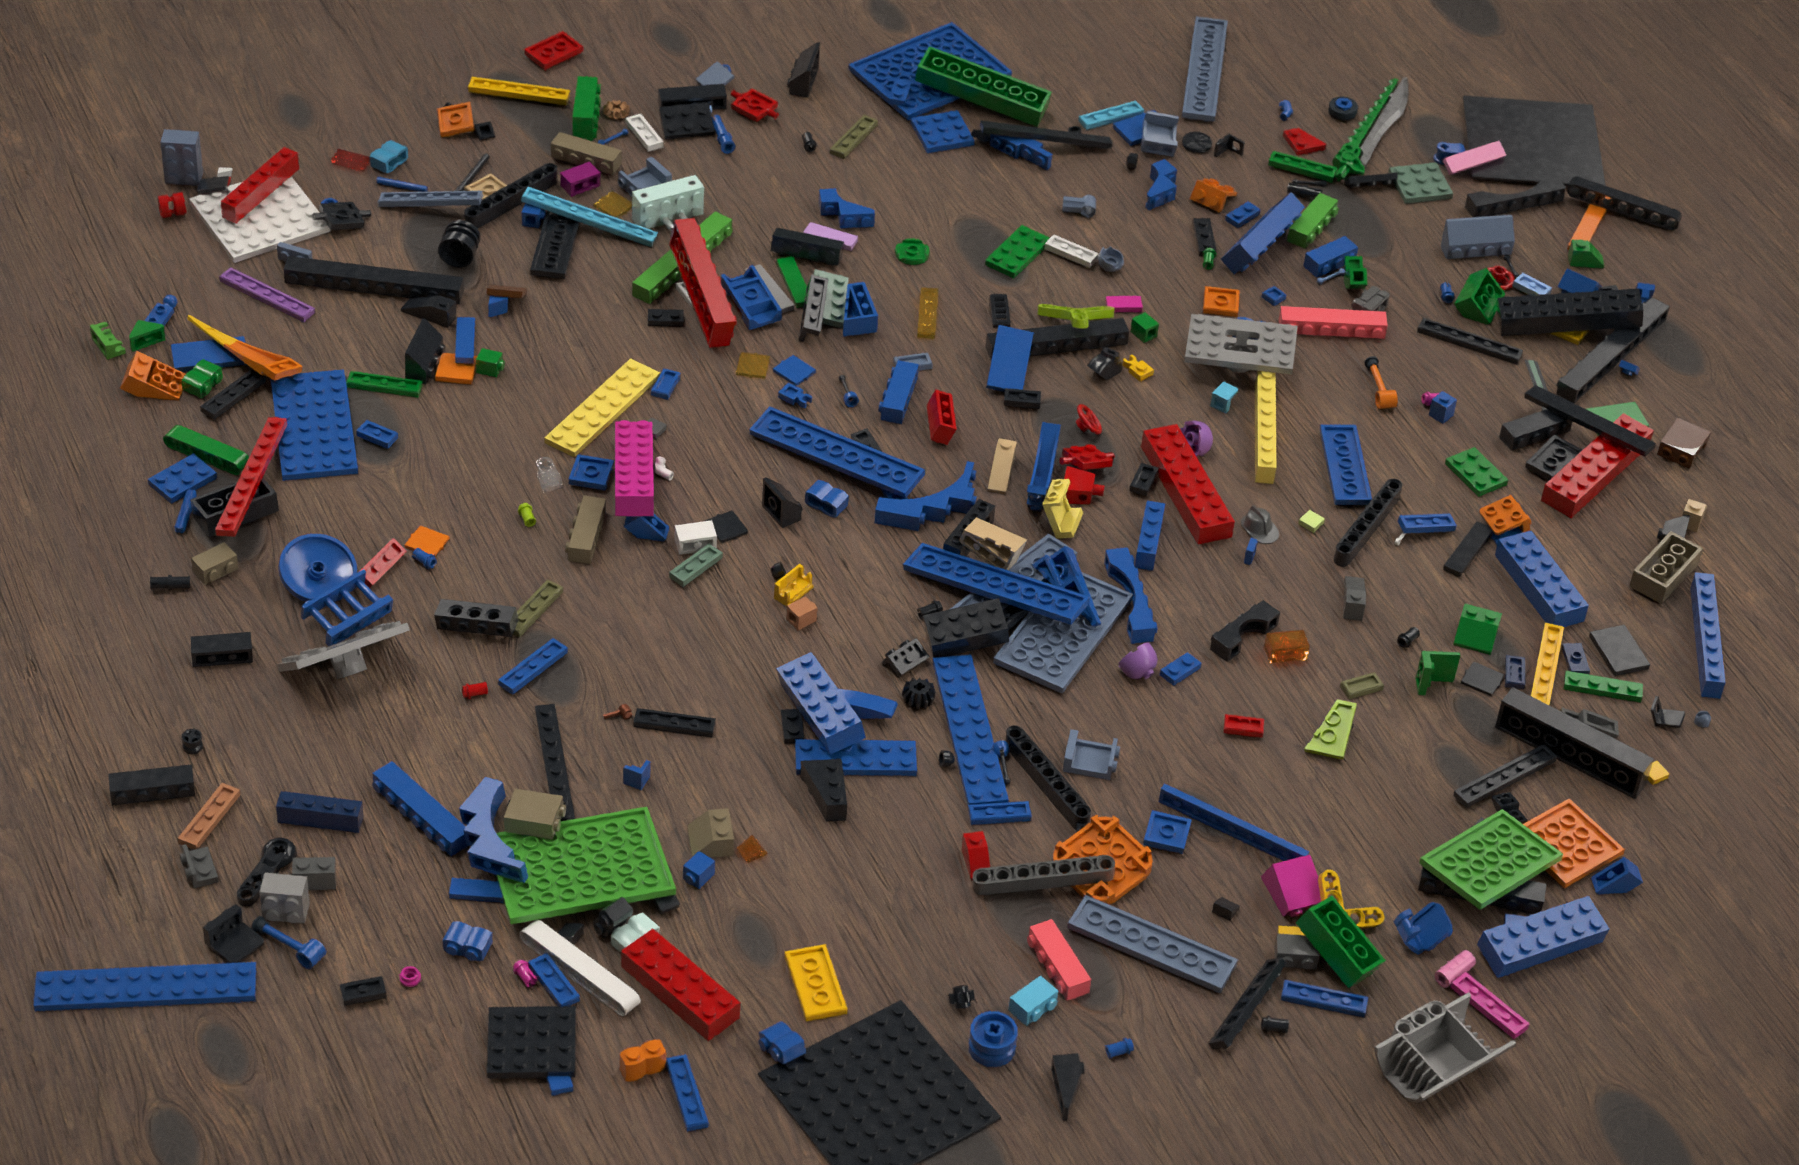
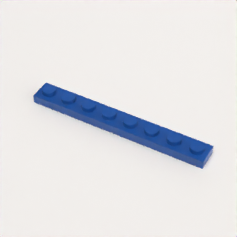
M1165 783L1161 787L1160 803L1282 861L1309 855V851L1302 847H1298Z

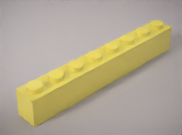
M1257 371L1255 381V482L1274 484L1276 473V373Z

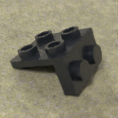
M234 904L229 909H225L222 914L209 921L203 927L205 944L228 963H240L264 945V938L243 922L242 910L237 904Z

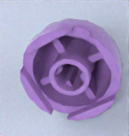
M1201 421L1185 422L1184 428H1180L1196 457L1205 455L1213 443L1211 429Z
M1149 642L1138 646V650L1135 652H1129L1118 663V666L1126 676L1132 679H1140L1142 677L1148 679L1154 674L1153 669L1157 665L1158 658Z

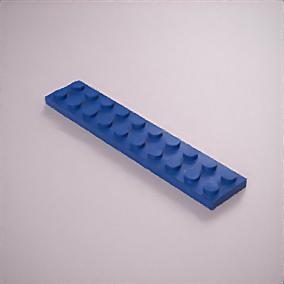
M770 406L749 429L752 436L903 498H906L925 475V469Z
M921 543L903 563V570L991 599L999 598L1000 602L1070 625L1090 603L1089 596L925 543Z
M972 655L933 658L932 664L967 805L1007 803L1009 799L998 756L993 750L994 741Z
M256 962L36 972L34 1011L256 1001Z

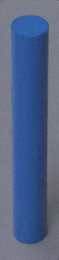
M377 177V184L418 192L428 191V186Z

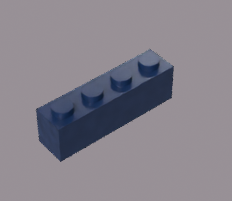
M281 791L276 804L277 823L359 833L364 818L363 803L356 800Z

